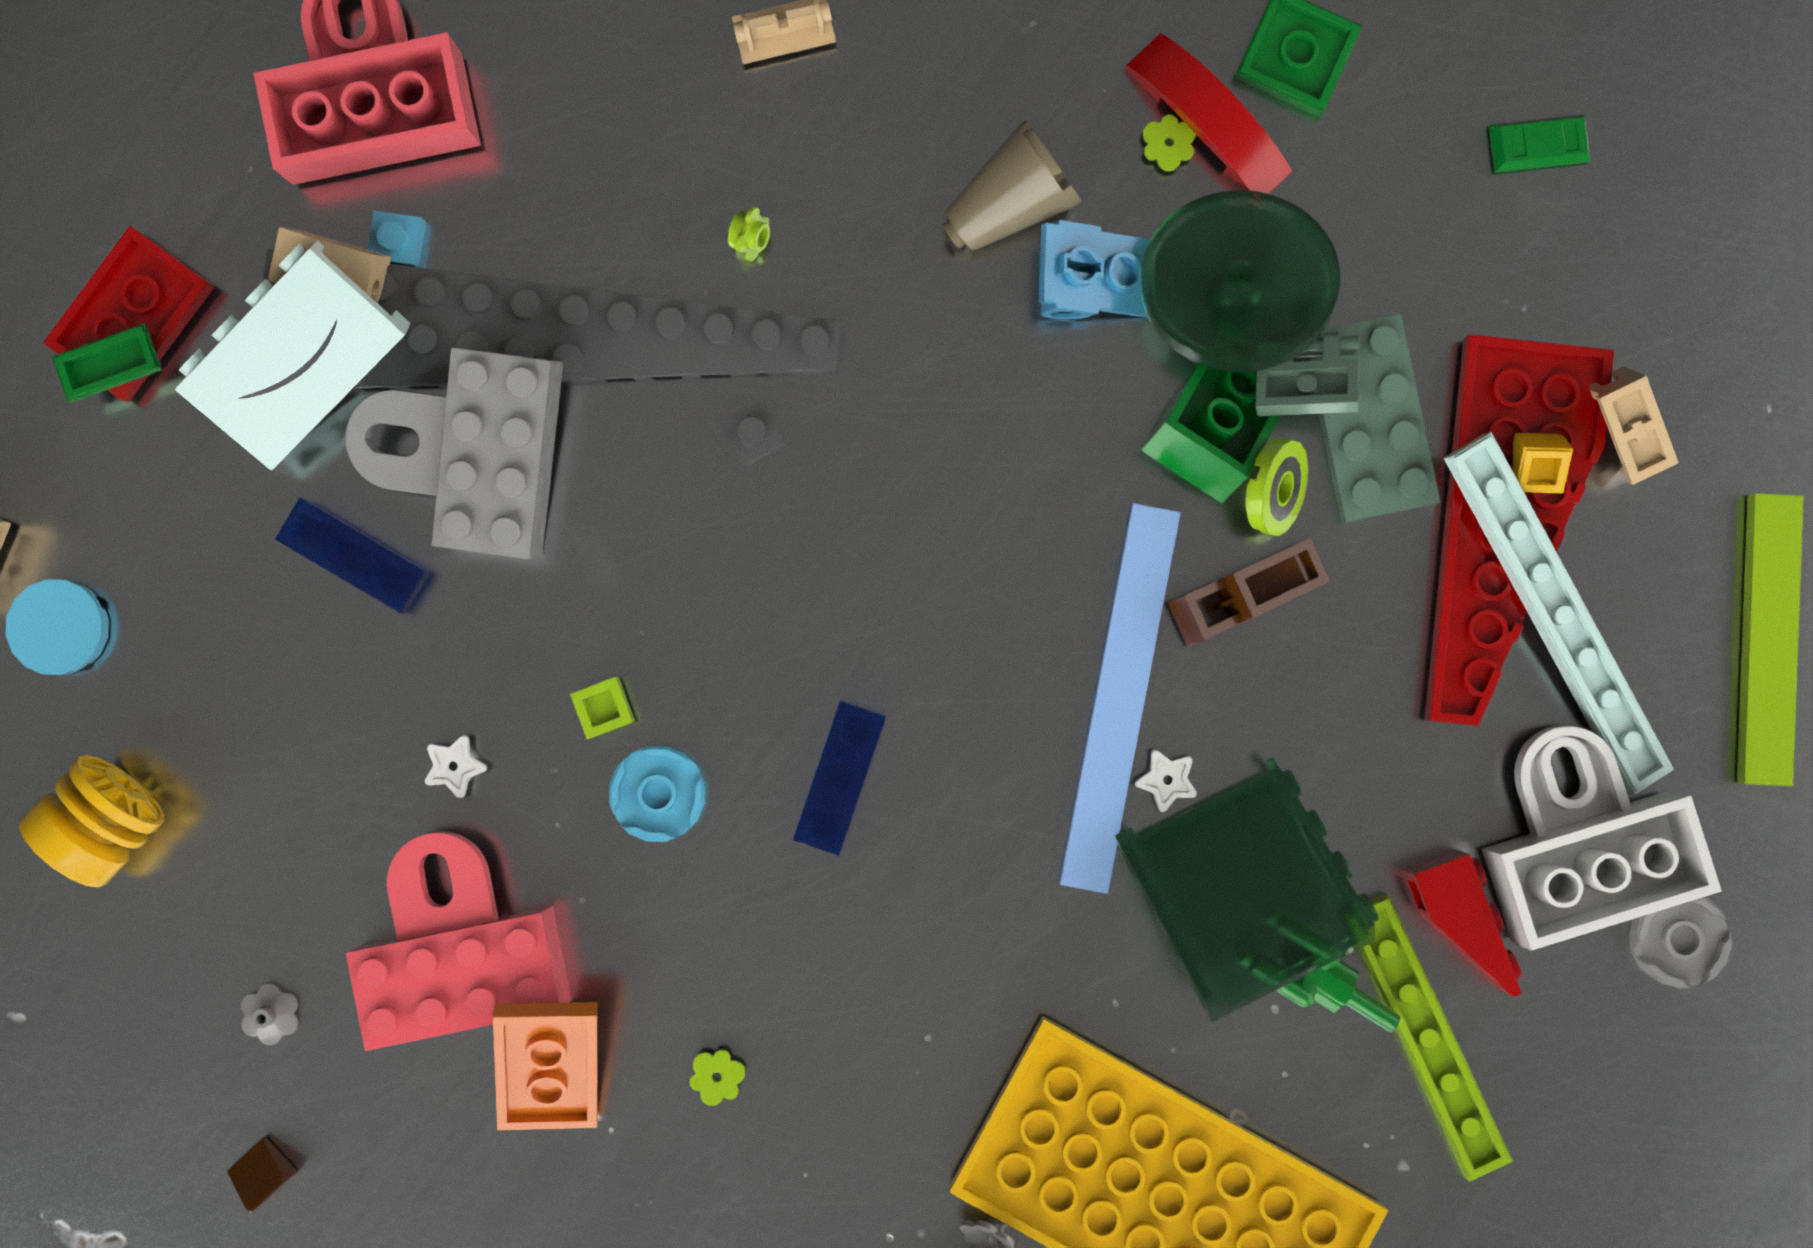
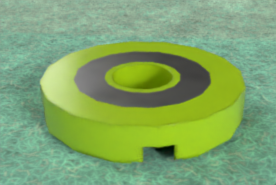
M1276 437L1265 444L1255 459L1254 466L1260 467L1257 479L1250 478L1247 484L1245 504L1247 518L1252 528L1260 530L1259 533L1272 536L1282 535L1294 523L1303 504L1308 483L1307 454L1301 442Z

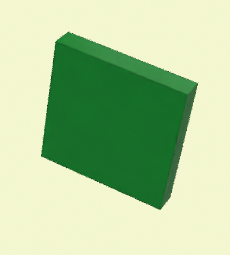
M1269 0L1233 79L1320 118L1328 105L1363 26L1306 0Z

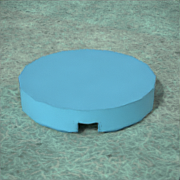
M45 579L29 585L13 600L6 615L5 635L11 652L25 667L40 674L70 675L80 671L87 664L93 663L101 655L108 640L109 618L106 610L101 608L100 602L95 598L97 595L90 588L72 580Z
M650 745L632 752L616 767L609 783V805L613 815L615 814L617 821L628 834L646 842H667L685 834L699 820L706 804V782L699 765L687 753L671 746Z

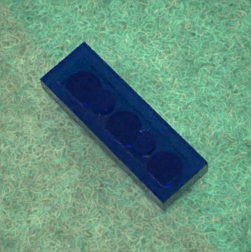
M304 498L298 499L275 538L278 542L400 614L407 613L430 574L427 570Z
M840 701L793 838L794 841L839 856L886 716Z

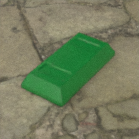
M1585 114L1489 125L1494 173L1591 162Z
M145 323L52 356L68 403L162 370Z

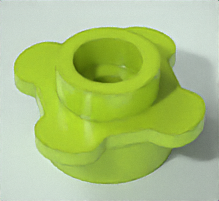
M754 206L747 212L739 211L733 217L729 226V246L739 253H745V260L753 262L757 258L758 253L765 249L769 241V218L760 216V209Z

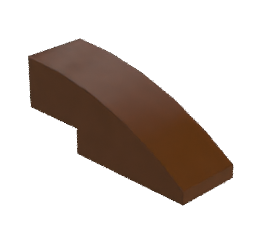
M1308 538L1167 602L1186 645L1190 646L1205 641L1242 622L1254 619L1331 581L1311 538Z

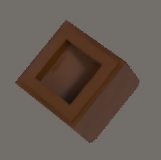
M266 1136L227 1170L244 1207L250 1214L265 1203L298 1172Z

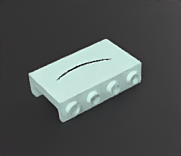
M318 240L308 250L301 244H298L278 265L286 273L274 285L265 279L246 298L245 301L252 307L251 310L241 320L231 314L211 335L219 343L208 354H205L199 348L179 369L186 378L175 390L271 471L406 334L411 324L397 310L391 315L386 312L322 253L325 247Z

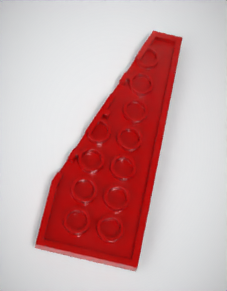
M1469 334L1463 340L1452 452L1480 435L1492 432L1513 471V442L1516 433L1563 435L1573 448L1564 492H1524L1557 552L1566 534L1564 529L1575 504L1580 503L1587 486L1584 484L1594 463L1599 461L1605 447L1607 425L1598 401L1591 395L1589 386L1592 383H1599L1600 386L1611 384L1615 350ZM1450 471L1424 720L1479 726L1503 673L1500 670L1512 644L1517 642L1524 627L1521 624L1527 611Z

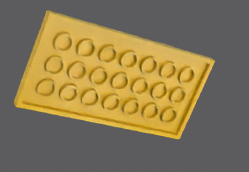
M1044 1016L1041 1017L949 1185V1193L1048 1248H1369L1389 1211L1378 1201Z

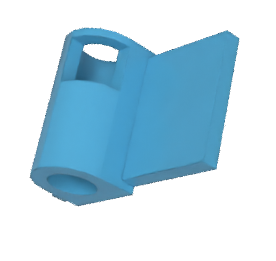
M1064 220L1042 224L1039 280L1041 315L1052 319L1072 320L1090 317L1102 311L1146 318L1151 317L1153 309L1155 240L1102 232L1101 226Z

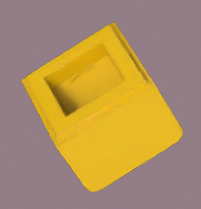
M1516 433L1513 442V473L1523 491L1529 493H1563L1573 448L1566 438L1560 434Z

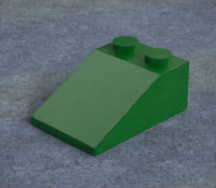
M1222 322L1163 411L1141 451L1220 503H1223L1249 477L1257 455L1267 443L1281 416H1257L1255 407L1257 364L1277 363V359L1260 360L1259 346Z

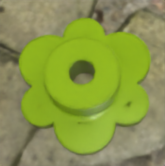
M1166 115L1162 118L1161 123L1153 121L1144 127L1142 136L1145 143H1147L1144 155L1150 161L1157 160V164L1162 170L1167 172L1174 171L1178 168L1181 161H1188L1193 157L1194 148L1191 144L1196 134L1185 122L1178 123L1174 115ZM1169 141L1172 144V146H1166L1165 142Z
M725 1049L717 1050L714 1055L709 1052H702L693 1060V1070L695 1073L691 1076L689 1084L693 1090L700 1091V1098L703 1103L708 1106H716L721 1103L723 1098L732 1100L737 1097L739 1093L737 1084L741 1083L745 1077V1067L740 1061L731 1060L730 1053ZM716 1072L720 1073L722 1078L716 1079L713 1074Z

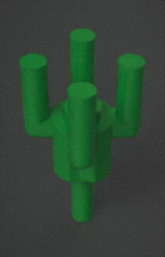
M1276 906L1270 910L1265 923L1273 927L1277 933L1301 947V949L1292 957L1286 971L1248 947L1242 954L1239 964L1247 968L1249 974L1301 1007H1308L1313 1002H1316L1331 1013H1336L1342 1006L1348 1005L1388 1032H1393L1400 1022V1015L1356 988L1359 972L1340 960L1341 952L1338 947Z

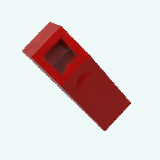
M1454 849L1402 868L1403 876L1418 915L1498 990L1512 997L1521 995L1522 991L1517 981V978L1522 977L1521 968L1513 952L1510 949H1505L1500 932L1505 929L1504 923L1496 906L1493 903L1489 904L1482 886L1487 885V878L1479 860L1476 857L1472 858L1469 853Z

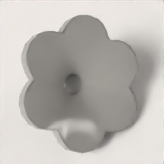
M276 983L262 985L257 993L248 994L241 1002V1010L245 1015L241 1023L243 1032L248 1036H258L263 1044L270 1046L280 1042L283 1035H290L296 1032L300 1025V1019L296 1014L299 1007L298 997L293 992H283Z
M990 1215L987 1222L983 1220H977L976 1222L964 1220L960 1226V1230L965 1234L963 1237L964 1241L973 1248H1015L1013 1246L1015 1243L1013 1238L1004 1233L1007 1224Z

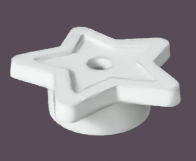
M467 735L461 736L449 747L434 743L429 744L427 747L433 767L425 778V784L428 786L446 784L458 798L465 796L468 781L472 777L487 770V765L477 760L470 751V741ZM452 761L458 765L455 771H452L449 767Z
M1152 750L1150 768L1147 773L1135 781V786L1153 793L1158 810L1165 812L1176 798H1195L1197 796L1196 790L1187 778L1193 759L1191 756H1185L1170 760L1158 750ZM1167 775L1172 777V782L1168 785L1163 782L1164 777Z

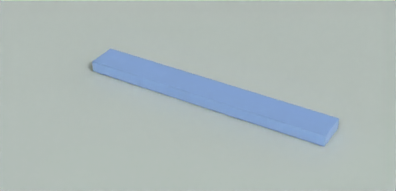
M1136 503L1131 504L1059 878L1060 885L1108 894L1181 512Z

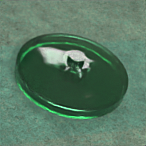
M1234 190L1217 192L1195 199L1180 207L1155 231L1149 241L1142 263L1141 296L1143 306L1149 321L1158 335L1172 349L1187 359L1200 365L1223 371L1250 372L1264 370L1283 364L1300 355L1326 329L1334 312L1340 289V265L1337 253L1321 225L1295 204L1280 197L1257 191Z

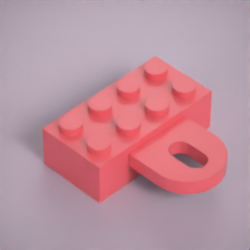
M303 0L301 23L309 61L253 73L273 170L292 185L481 146L462 52L450 35L446 32L408 40L403 12L398 0H361L366 21L365 31L356 39H347L343 36L338 12L340 0Z
M437 831L421 835L406 843L396 853L387 874V892L396 937L365 943L346 952L365 1051L493 1025L494 1004L569 1003L572 1000L553 905L498 916L490 871L484 855L469 839L452 832ZM431 853L440 854L448 863L453 896L446 905L435 903L429 895L424 861Z

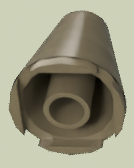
M1025 120L1017 126L945 210L949 221L942 226L958 249L967 244L972 251H975L1070 210L1081 203L1082 200L1072 185L1069 184L1032 127Z

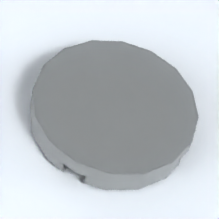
M1707 897L1632 919L1629 930L1630 950L1639 968L1655 981L1679 989L1691 988L1690 986H1695L1699 983L1705 984L1714 979L1728 962L1732 947L1731 932L1727 930V924L1724 920L1726 917L1721 908Z

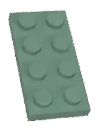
M1401 314L1304 334L1302 336L1303 339L1321 338L1324 332H1339L1340 336L1360 335V355L1340 356V359L1359 360V412L1319 414L1341 523L1441 503ZM1323 357L1307 358V361L1323 360Z

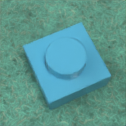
M373 211L368 250L392 256L390 264L420 267L426 221L422 217Z

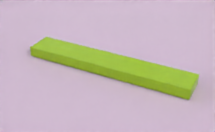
M1759 493L1747 495L1737 783L1793 786L1804 496Z
M1382 893L1341 912L1383 1005L1401 1017L1395 1031L1463 1177L1470 1182L1513 1162L1389 894Z

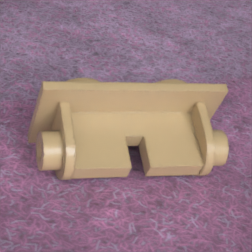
M799 0L732 16L743 64L836 42L830 8L826 0Z

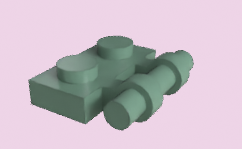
M1324 332L1321 338L1295 339L1294 334L1279 335L1278 340L1259 341V359H1277V363L1257 364L1255 406L1257 416L1359 412V360L1340 359V356L1360 355V335L1340 336L1339 332ZM1323 357V360L1295 362L1296 358Z

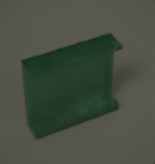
M1274 757L1267 759V773L1138 837L1133 827L1115 835L1120 854L1211 1023L1375 941V922L1379 921V917L1372 902L1365 893L1356 894L1348 881L1353 875L1347 861L1339 850L1331 853L1323 840V837L1327 836V832L1319 815L1314 809L1306 812L1298 798L1302 795V791L1290 769L1282 771Z

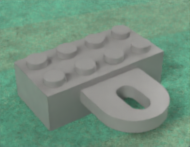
M451 347L447 395L441 396L391 390L379 392L366 398L356 407L348 421L346 448L349 458L360 475L378 487L436 496L431 546L523 559H532L543 554L563 362ZM379 424L409 427L419 437V448L411 456L381 452L372 443V432Z

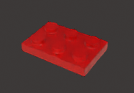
M129 226L45 338L43 344L57 354L145 323L160 361L215 286L140 231ZM149 375L108 389V391L118 399L129 403Z

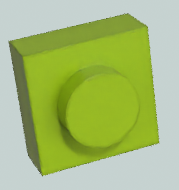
M613 677L570 694L587 740L635 722L619 677Z

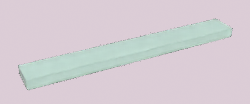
M1492 432L1484 433L1444 457L1443 459L1592 732L1602 738L1611 748L1616 758L1626 792L1636 795L1673 771L1674 768Z

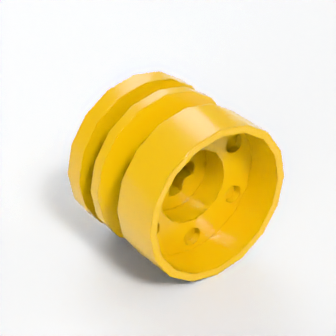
M83 755L79 756L70 765L67 774L61 775L56 780L55 790L57 794L49 793L42 795L20 819L18 828L24 841L33 852L50 867L71 880L85 886L99 888L106 885L129 861L128 848L136 849L141 847L147 841L148 834L155 832L164 823V813L153 796L133 777L101 758Z

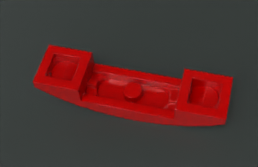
M1160 33L1126 65L1125 69L1157 103L1163 99L1227 166L1223 172L1255 206L1292 173V169L1282 153L1246 107L1210 70L1169 37Z

